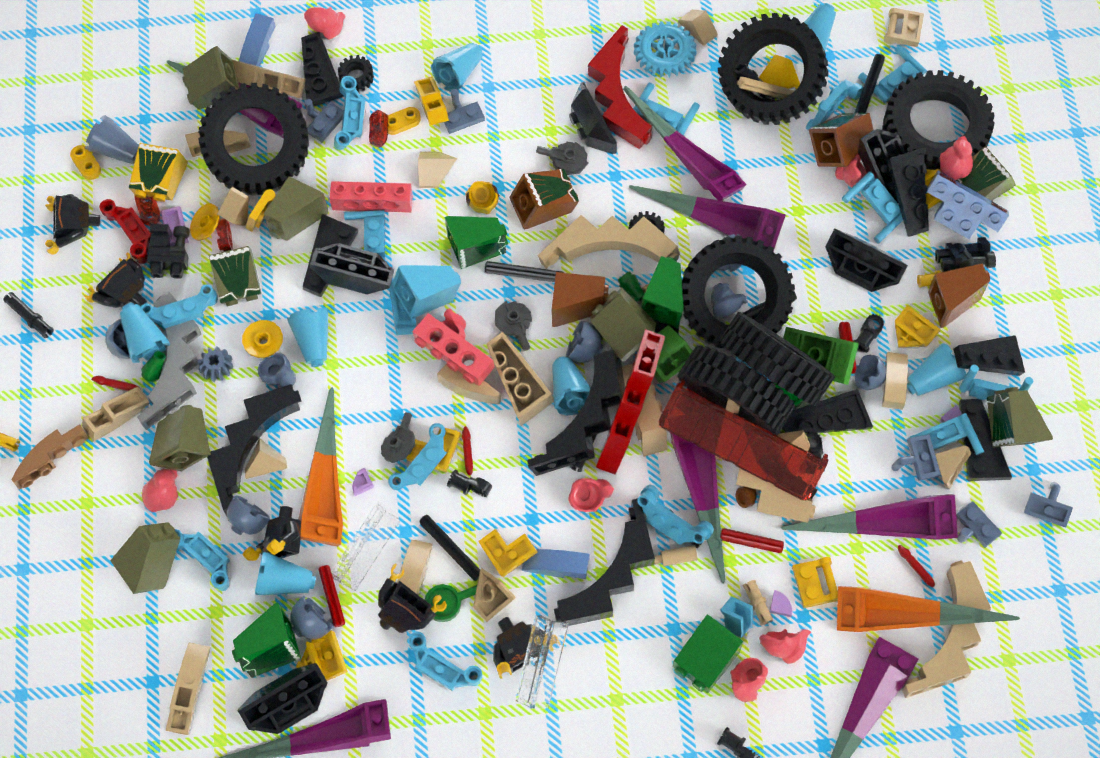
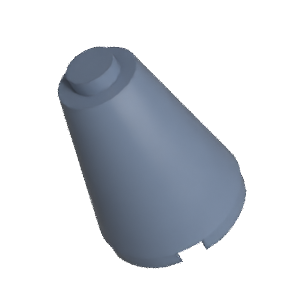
M106 115L101 116L100 119L103 121L100 124L95 123L86 139V143L89 146H85V149L134 164L139 144L110 117Z

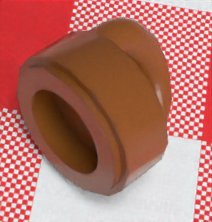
M744 486L738 488L735 497L739 506L742 508L753 506L757 498L756 489Z

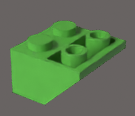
M669 325L658 332V334L665 336L654 375L658 383H664L680 372L693 351L688 343Z

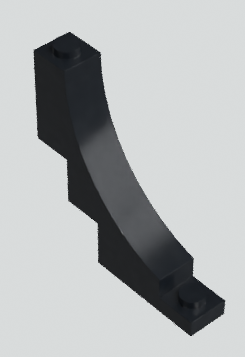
M614 350L604 351L594 356L592 386L583 407L574 420L560 434L545 444L547 454H540L527 460L528 468L536 476L595 458L592 436L609 431L611 424L608 408L619 405L625 389L621 359Z
M292 384L244 399L249 418L225 426L230 445L210 451L211 455L207 459L225 515L227 514L230 502L234 498L233 494L240 492L242 471L246 459L257 440L276 422L292 413L300 411L298 403L302 402L299 391H294Z
M637 499L631 500V507L628 508L630 520L633 521L625 522L621 546L607 571L587 589L557 601L554 615L556 622L560 621L562 628L613 617L610 596L634 591L631 570L654 565L655 557L643 508L638 504Z

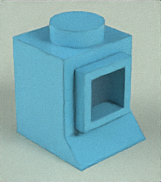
M731 596L720 609L724 615L725 628L740 638L753 625V606Z

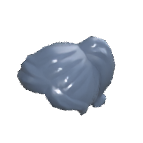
M718 283L713 287L711 293L713 314L721 318L730 316L739 310L744 303L747 304L748 300L744 294H735L729 288V284Z
M275 353L273 357L266 358L260 362L257 371L262 382L269 385H280V387L290 384L293 386L296 383V374L291 370L290 362L286 355Z

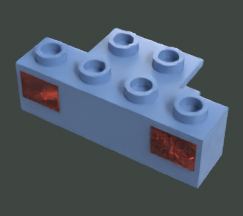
M937 171L927 187L929 194L943 201L934 214V220L969 240L980 223L999 232L1009 217V210L940 171Z

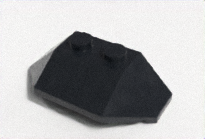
M581 82L571 103L570 121L573 125L576 124L580 140H584L588 147L616 154L617 142L587 89L585 82Z
M876 128L860 138L858 154L866 172L873 173L874 178L879 179L898 203L886 159L904 154L906 151L898 134Z
M834 228L825 246L835 274L870 292L899 284L908 267L906 263L895 256Z
M340 243L323 248H315L310 263V268L327 284L366 295L389 289L394 274V269L379 254Z
M317 663L295 668L255 691L237 711L248 730L279 734L318 710L328 682Z

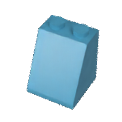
M401 265L397 269L391 287L409 317L414 319L453 302L460 287L461 278L453 270L452 266Z

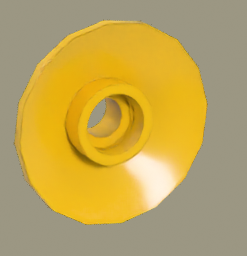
M207 203L201 206L193 216L190 224V233L197 241L205 240L216 229L220 218L217 215L219 209L216 205Z
M258 320L251 323L242 335V344L245 351L256 358H267L274 355L283 343V334L280 327L269 320ZM262 340H267L265 344H260Z

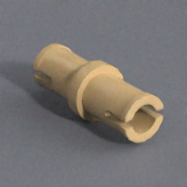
M756 580L743 584L742 586L751 602L749 604L753 606L760 625H766L769 623L768 621L772 622L774 619L766 605L767 600L765 597H762Z

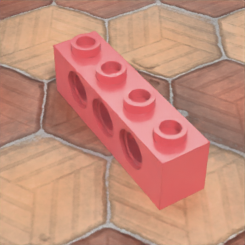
M331 181L329 199L332 210L336 211L384 210L385 212L412 213L413 192L411 183Z
M429 313L412 331L415 339L414 342L419 347L429 349L433 357L447 362L446 365L452 371L456 372L458 370L463 374V378L471 384L474 382L480 386L495 368L493 359ZM434 337H441L437 342L431 341ZM451 348L457 349L453 354L447 353ZM467 360L474 361L469 366L464 365V362Z

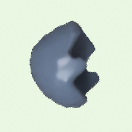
M870 354L861 358L854 373L856 386L862 390H874L884 383L886 367L880 357Z

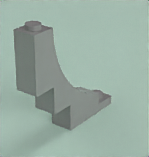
M168 292L166 295L160 296L153 305L158 308L177 302V300ZM194 320L166 328L170 346H167V357L161 376L148 395L152 406L143 409L140 415L137 416L145 430L152 427L197 394L193 384L185 376L187 372L198 365L196 355L188 347L189 343L202 335L199 326Z

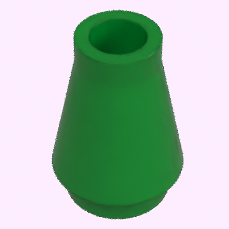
M629 271L618 279L619 287L623 288L636 302L643 299L645 293L635 274Z
M160 351L154 352L153 356L141 368V375L146 381L155 382L160 378L166 359L164 353Z

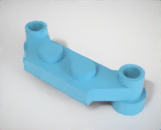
M345 76L340 82L339 91L344 95L345 101L342 130L334 138V147L337 150H343L356 137L360 138L362 136L366 98H362L356 90L357 82L352 76Z
M845 79L837 87H833L828 98L820 102L815 118L809 120L806 129L808 130L827 121L847 96L858 100L863 86Z
M206 284L201 287L198 295L158 308L148 303L143 304L141 308L155 324H161L165 329L203 317L205 309L218 302V295L211 285Z
M434 423L430 426L429 442L404 473H394L389 477L388 484L393 490H401L404 486L413 484L421 486L447 454L444 451L443 439L446 431L442 424ZM434 428H440L441 433L435 435L433 433ZM398 477L401 479L399 485L393 484L394 478Z
M647 485L643 488L637 501L644 510L648 524L679 545H682L684 542L701 544L711 537L714 528L710 522L701 521L697 526H692L657 502L660 495L657 487Z
M175 529V532L180 537L177 550L185 549L212 574L210 580L214 588L219 591H226L230 586L227 564L230 562L229 558L199 531L196 534H182L180 530Z
M417 631L410 634L408 643L415 654L417 661L416 670L452 692L455 688L478 686L483 675L479 667L469 666L464 671L426 647L427 641L423 633ZM416 642H421L420 645H415ZM474 675L477 676L475 680L470 679Z

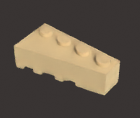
M501 332L486 343L516 416L522 426L554 402L553 395L504 332Z
M633 363L622 366L625 386ZM653 384L648 389L642 411L635 424L638 441L641 440L642 443L641 451L643 457L668 450L667 429H669V422L667 417H663L661 414L663 412L660 400L656 401L655 399L656 390Z

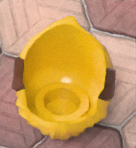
M478 180L465 193L467 205L475 212L490 214L497 206L500 196L495 185Z

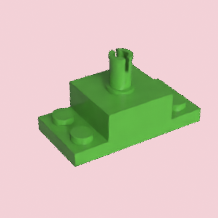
M791 327L785 328L783 339L829 370L835 376L834 382L849 384L859 343Z

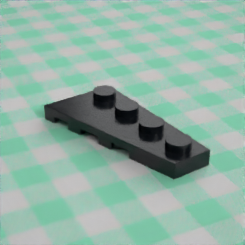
M320 32L301 37L304 78L306 79V99H311L314 107L344 97L339 91L340 83Z
M926 147L886 159L908 237L929 231L928 204H926L927 185H925V173H927L926 165H924Z
M322 214L302 286L304 291L322 297L329 285L310 268L315 248H323L337 243L351 246L358 234V228Z
M1016 335L962 344L953 348L958 368L970 369L971 365H977L979 367L978 371L1016 376L1026 373Z
M858 389L819 401L816 406L810 404L794 409L783 426L785 433L804 430L805 434L809 432L829 433L873 428Z
M960 399L959 409L962 414H967L984 450L983 453L976 455L968 436L963 438V444L969 447L971 452L966 461L968 481L1011 480L1012 475L1001 447L993 448L990 420L982 400Z

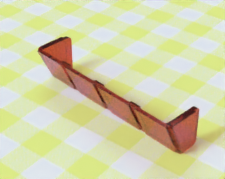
M682 380L680 383H677L658 420L661 428L688 442L696 444L698 447L727 462L735 464L736 467L766 482L774 484L775 487L802 501L810 499L828 464V454L824 453L821 459L683 388L686 381Z

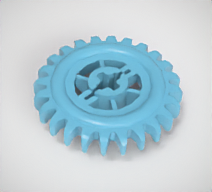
M660 21L659 25L652 23V27L646 26L645 31L641 30L640 35L636 37V42L633 44V54L636 56V62L640 61V68L646 65V73L652 68L653 76L657 71L660 73V78H662L664 72L670 78L671 71L678 76V69L684 73L685 65L690 68L691 62L695 61L694 56L697 54L695 38L690 36V31H684V26L678 28V23L671 25L670 21H667L666 24ZM676 43L679 46V50L674 49ZM651 46L656 49V52H652Z

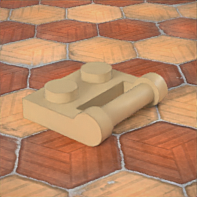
M891 8L888 13L890 19L887 33L884 36V42L890 45L897 43L918 47L924 13ZM899 18L903 19L901 34L895 33L897 19Z

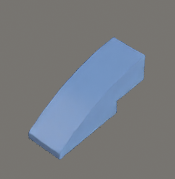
M255 13L241 50L240 62L256 66L261 65L270 47L269 40L276 27L274 18Z
M536 549L538 553L525 561L522 566V571L559 578L568 576L586 580L590 554L566 550Z

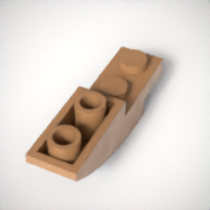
M79 424L63 435L56 429L41 440L26 455L11 479L19 490L27 488L41 476H47L56 468L53 462L54 459L61 458L67 451L84 444L85 440L89 439L82 426Z

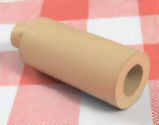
M695 545L660 551V555L654 556V564L662 563L663 567L698 560Z

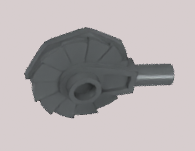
M566 141V143L560 144L558 147H552V149L537 146L536 149L537 154L550 156L553 167L556 170L564 169L567 175L580 174L589 164L587 162L588 153H586L584 146L577 142Z
M506 300L495 310V326L501 332H504L505 335L515 336L519 340L522 350L527 351L531 348L526 338V329H529L530 322H532L531 311L523 303H517V301L507 303Z
M405 412L401 425L397 426L395 432L393 431L388 437H385L381 445V455L385 461L391 463L402 461L411 454L412 449L415 447V435L408 428L412 418L411 413Z

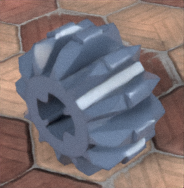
M216 346L214 351L208 347V353L201 352L202 358L198 359V370L206 380L211 378L215 382L219 378L223 381L224 375L230 376L229 370L234 367L233 363H231L233 358L230 354L228 355L226 349L220 350Z

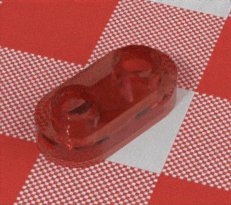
M376 110L369 117V142L371 145L380 148L386 143L388 138V114L381 110Z
M134 196L141 221L147 226L157 224L161 218L157 201L153 197L138 198Z
M220 219L216 227L217 234L220 236L217 239L218 248L220 251L223 250V252L233 250L229 221Z

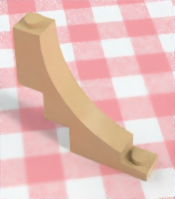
M580 215L537 255L541 265L547 269L550 265H554L560 256L569 262L585 254L603 250L631 251L649 257L656 262H659L661 256L671 257L677 261L680 251L678 245L644 216L629 230L614 216H611L597 229L585 217Z
M728 398L715 458L740 463L736 485L761 490L757 512L808 523L809 518H813L816 506L812 505L813 500L784 488L763 469L748 441L745 419L733 416L734 413L739 412L740 405Z
M960 560L952 563L946 575L952 592L953 604L991 611V606L971 561L963 563ZM974 623L950 626L942 648L918 671L921 680L919 677H916L906 682L907 684L902 689L905 699L968 678L972 672L963 651L977 647L982 641Z

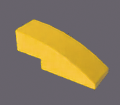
M433 77L414 81L430 126L449 121L446 106Z

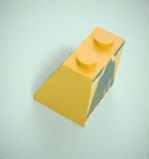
M139 143L128 188L138 198H146L148 196L160 202H165V200L172 201L188 161L178 149Z

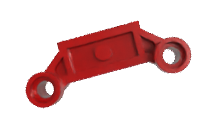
M111 199L103 200L99 205L101 213L109 221H117L133 244L130 247L132 257L139 264L146 263L151 237L149 230L132 207L127 209L116 206L115 202Z

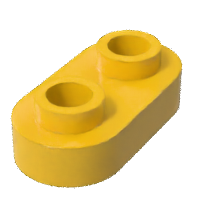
M407 107L387 115L383 120L385 132L390 135H396L416 127L421 121L420 111L415 107Z
M84 145L75 146L70 152V157L81 175L87 180L98 178L101 174V167L93 154L86 150Z

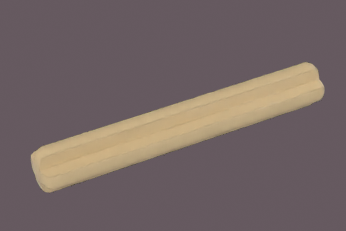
M740 77L739 81H737V85L741 89L783 99L794 92L791 89L746 77Z

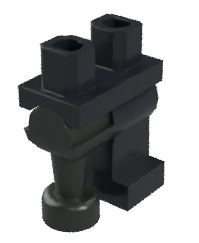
M150 224L151 237L147 261L150 265L152 277L162 278L164 270H170L172 278L182 279L184 270H188L189 257L185 250V238L189 237L190 229L185 226H175L173 236L176 237L175 246H171L172 231L169 225Z
M986 237L977 238V243L973 244L945 243V249L935 250V261L937 264H940L942 272L982 263L986 268L996 267V256L993 251L990 252L991 244Z

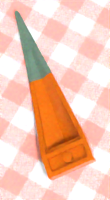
M331 387L328 392L298 519L301 521V540L338 547L341 545L343 519L336 457L334 388Z
M838 586L837 631L868 632L928 626L1016 621L1021 619L1019 616L866 587Z

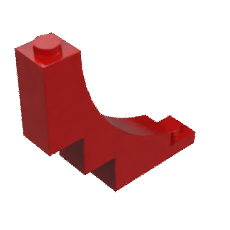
M621 25L588 63V76L600 82L595 89V101L608 108L602 117L609 130L638 149H641L644 144L647 145L652 139V125L636 113L628 102L622 88L620 72L625 58V46L629 38L628 28Z
M645 329L620 403L599 454L596 468L616 475L630 443L635 424L642 411L646 394L654 378L665 336Z

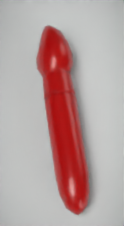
M100 375L91 378L92 381L99 385L125 391L139 387L132 383L109 379Z
M465 426L461 437L463 440L465 470L470 476L473 473L471 434L467 426Z
M898 545V552L901 557L906 559L927 585L935 587L934 579L916 558L911 555V552L902 545Z

